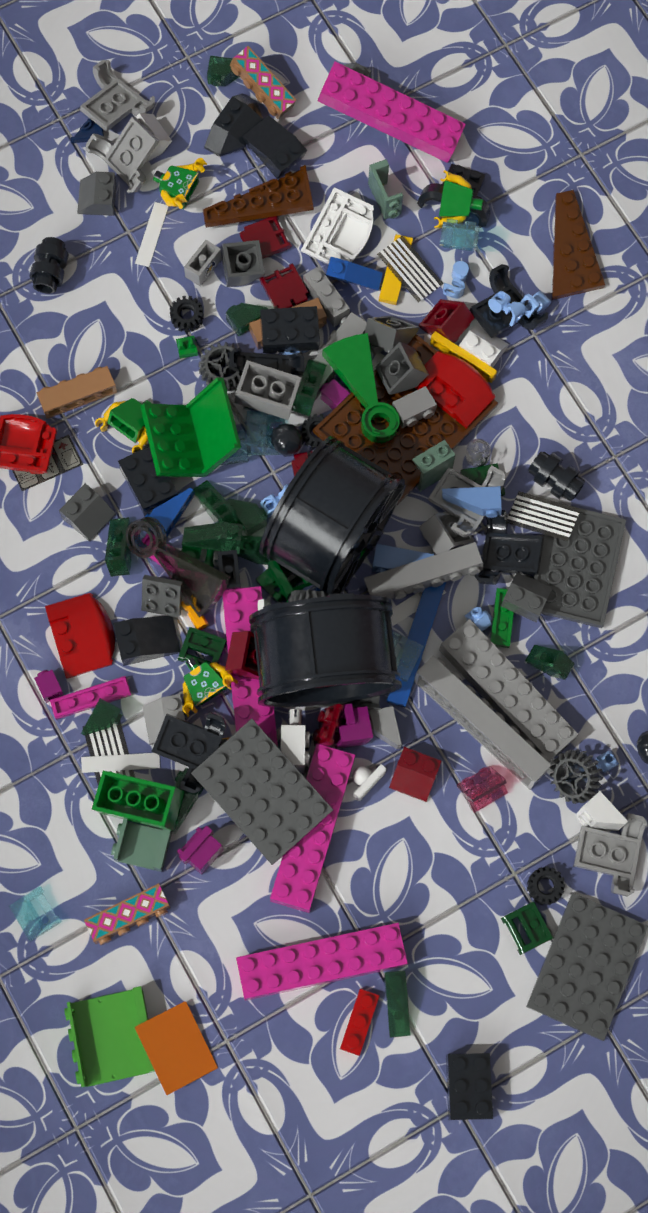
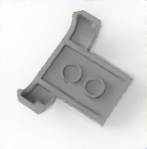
M101 60L93 66V74L102 90L80 106V111L107 132L130 113L137 116L139 113L149 112L155 105V97L152 96L150 101L142 98L115 76L109 60Z
M131 117L115 143L101 135L92 134L86 143V151L103 159L128 184L130 188L127 192L134 193L138 192L146 181V176L141 171V168L159 143V140L136 117Z
M491 465L486 479L481 486L453 469L448 468L429 496L428 501L460 519L457 523L454 522L451 527L452 531L462 537L471 536L485 516L478 515L443 500L442 489L501 486L502 490L506 481L505 474Z
M628 813L626 816L628 822L622 827L621 835L582 826L573 866L613 876L611 893L626 897L634 893L633 884L643 832L647 826L645 818Z

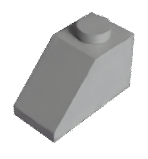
M393 706L381 708L380 710H371L369 718L373 735L395 749H401L402 744Z

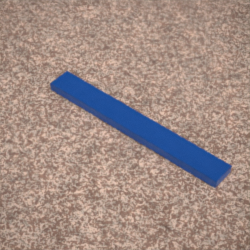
M443 582L438 587L431 586L425 588L422 593L397 671L401 674L399 681L402 683V688L389 693L387 698L389 703L406 707L446 582Z

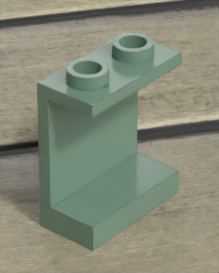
M387 159L369 165L368 185L384 220L399 216L403 203L402 193L388 197L383 185L388 183L389 163Z
M445 440L412 459L421 472L419 485L417 486L420 492L441 480L448 468L453 469L455 453Z
M123 819V823H119L117 828L118 842L114 843L111 855H114L113 859L116 862L162 872L172 831L130 823L128 819Z

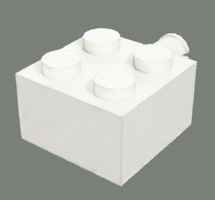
M290 709L289 725H281V751L300 773H304L305 768H309V751H305V748H309V732H305V725H301L302 710L297 709V717H295V709Z

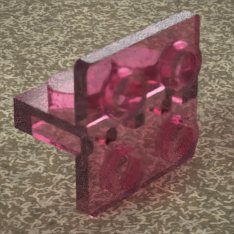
M491 766L480 769L478 773L463 779L461 783L457 784L458 789L464 794L470 809L474 813L508 793L504 785L507 783L506 779Z

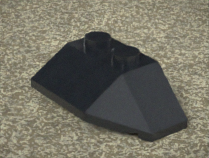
M243 93L232 96L214 121L204 149L221 157L227 153L244 148L247 144L242 139V136L263 120L258 102Z

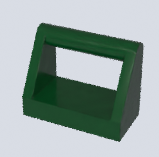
M276 561L268 562V570L287 601L290 599L292 591L308 590L314 586L301 577L304 584L292 588L280 568L281 564Z

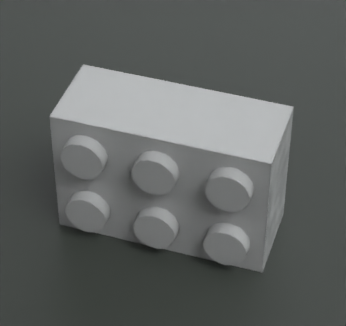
M247 360L235 393L234 403L289 420L302 377Z

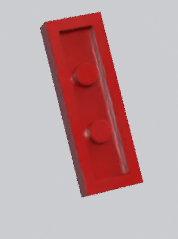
M359 989L340 1050L360 1056L379 995Z

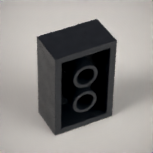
M317 306L260 310L263 353L319 350L320 336Z
M150 446L118 460L120 470L144 517L148 513L151 514L156 507L178 495L169 476L156 475Z
M490 1053L447 1054L448 1120L493 1119Z

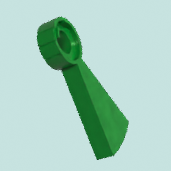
M368 333L341 339L322 350L324 359L365 407L361 420L363 435L375 443H386L392 440L398 432L399 414L390 404L378 402ZM382 417L388 421L389 426L384 430H377L372 426L371 421L374 418Z

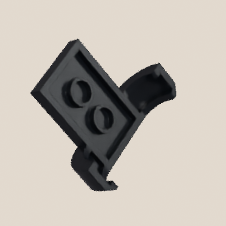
M451 164L448 172L462 176L471 184V189L474 190L473 198L482 199L478 196L486 174L464 168L460 165ZM444 182L442 184L433 183L427 185L421 192L417 202L418 206L423 208L425 202L429 200L441 202ZM483 199L482 210L471 209V212L479 220L478 227L480 228L487 225L490 217V207Z
M501 264L492 269L489 281L495 294L499 291L505 292L511 298L510 303L521 302L523 299L522 295L509 280V266ZM495 294L471 306L469 310L491 338L518 323L525 329L533 330L548 319L547 312L543 313V315L534 312L529 319L524 314L517 323L510 326L512 312L508 315L505 314V311L495 313L488 305V301Z
M234 348L229 353V369L232 371L243 372L248 360L292 375L304 372V357L300 353L292 355L249 353L237 351V348ZM243 406V410H255Z
M501 510V515L497 517H486L487 532L482 555L483 570L479 574H475L480 584L496 585L501 572L539 575L544 543L543 536L507 534L508 521L505 510Z
M209 712L205 727L202 728L166 714L152 752L189 767L181 781L180 789L190 793H196L201 790L202 785L191 773L218 749L227 725L223 717Z

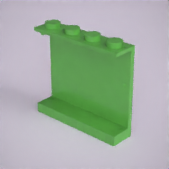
M141 986L134 987L133 990L74 1003L67 1002L68 1008H64L66 1021L70 1020L71 1029H68L69 1040L74 1042L75 1050H72L73 1062L78 1064L79 1071H75L77 1084H81V1087L85 1088L155 1072L135 1030V1026L149 1020Z

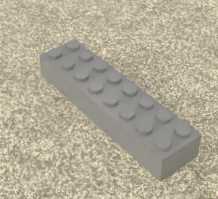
M470 619L441 643L439 651L493 709L505 718L507 724L514 726L520 732V736L524 740L527 739L535 746L534 749L539 754L543 753L546 755L550 762L577 738L579 734Z
M432 656L416 672L414 682L531 790L551 767L548 757L543 753L539 754L534 749L535 746L527 739L524 740L520 736V732L514 726H509L499 712L495 713L485 699H480L476 696L475 690L470 685L462 683L460 681L461 677L456 672L448 670L446 663L441 658Z

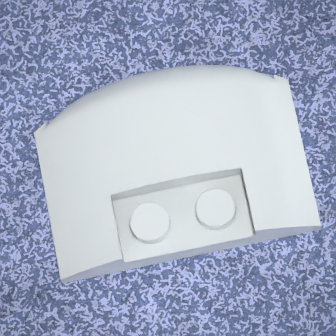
M334 187L301 252L326 264L329 263L330 257L352 262L361 253L370 237L374 221L373 205Z

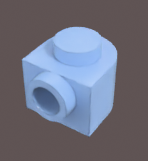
M475 607L465 615L466 620L470 619L482 632L491 626L492 618L486 610L482 611L481 607Z

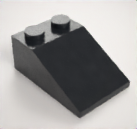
M269 115L242 136L245 143L277 179L299 162L307 152V149L295 135Z
M172 616L133 618L113 623L123 666L180 653Z

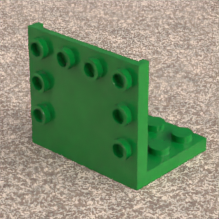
M217 377L187 405L143 403L140 406L157 476L206 477L241 448L224 378Z

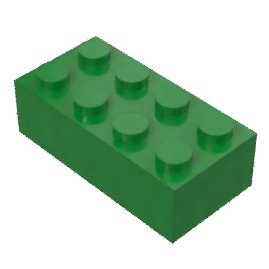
M103 770L92 810L103 815L128 819V821L173 831L184 791L174 786Z

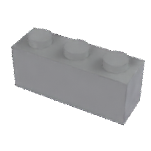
M319 266L303 275V283L313 299L319 298L327 319L333 327L340 324L345 316H349V306Z

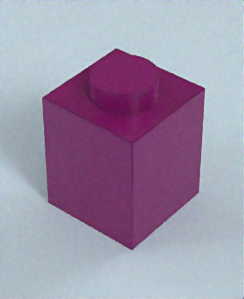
M333 379L330 383L327 382L322 386L320 399L334 410L350 393Z
M53 670L41 671L34 678L46 703L50 702L51 699L64 695Z

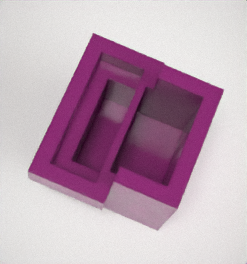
M352 704L344 705V709L340 712L338 719L339 732H335L333 737L335 749L366 745L373 738L367 706L353 708Z
M205 826L203 830L198 827L196 833L182 849L179 848L177 850L180 860L186 865L189 863L201 875L223 852V846L212 837L213 831L208 826Z

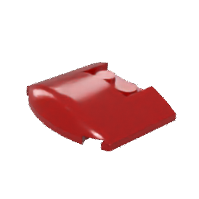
M437 351L424 365L429 375L415 387L419 390L426 386L437 406L466 429L495 399V394L490 384L474 366L455 355Z
M21 414L1 415L0 468L25 471L31 474L47 473L57 430L36 417Z
M91 593L45 606L66 679L112 665L113 660L111 659L115 651L113 626L105 608Z

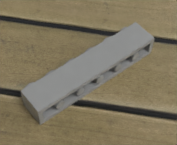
M352 312L348 317L345 316L341 320L338 330H334L330 334L327 344H323L319 348V354L316 358H311L305 372L298 375L302 378L293 405L294 409L305 415L321 394L322 386L327 382L330 383L337 374L322 356V350L341 339L364 334L366 321Z
M476 542L365 577L364 580L369 595L401 599L406 594L412 592L420 593L425 588L441 586L443 582L457 581L462 576L468 574H478L483 570V562Z

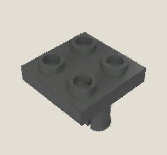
M144 575L142 579L141 611L179 618L181 615L183 582Z

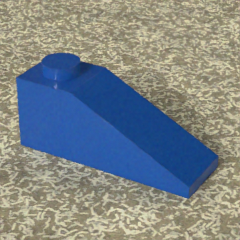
M330 257L326 276L329 278L379 291L383 272L335 257Z
M189 488L153 509L151 514L148 513L143 520L144 531L165 542L194 498V490Z

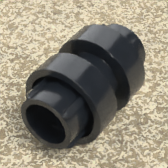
M46 237L42 240L41 244L36 246L34 254L36 262L31 266L29 277L32 280L33 288L38 292L52 294L63 283L65 274L63 269L67 266L69 253L66 251L65 243L55 237Z
M541 451L528 468L529 473L535 476L533 481L541 487L549 484L553 487L550 493L559 500L564 497L568 501H572L585 484V480L578 476L580 471L572 465L564 468L561 466L563 459L555 453L549 455Z

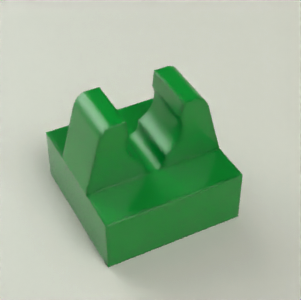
M194 336L176 339L180 359L198 356Z

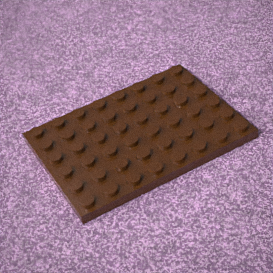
M417 334L407 344L415 348L423 365L437 352ZM377 370L373 371L378 402L387 403L392 406L393 401L417 390L412 388L390 395ZM350 393L313 429V433L322 441L329 436H334L338 441L344 442L345 446L389 473H395L397 478H403L406 486L402 497L397 503L398 505L419 485L421 472L412 459L443 440L447 442L453 451L497 407L498 402L493 400L467 429L440 407L436 406L432 417L428 419L423 418L411 427L401 428L399 424L398 432L392 440L386 443H375L363 435L361 420L365 407L353 393ZM382 417L374 418L371 421L372 426L377 430H384L389 426L388 421Z

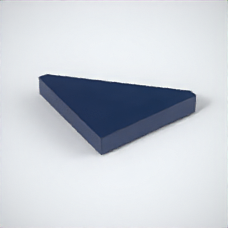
M88 119L80 127L77 134L70 138L71 144L88 142L92 134L104 137V131L93 120Z

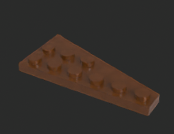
M306 165L300 167V170L294 173L291 171L285 173V177L278 180L272 179L249 189L248 193L243 195L239 193L232 200L227 202L221 201L203 209L205 227L314 210Z
M574 190L556 193L552 300L605 287V282Z

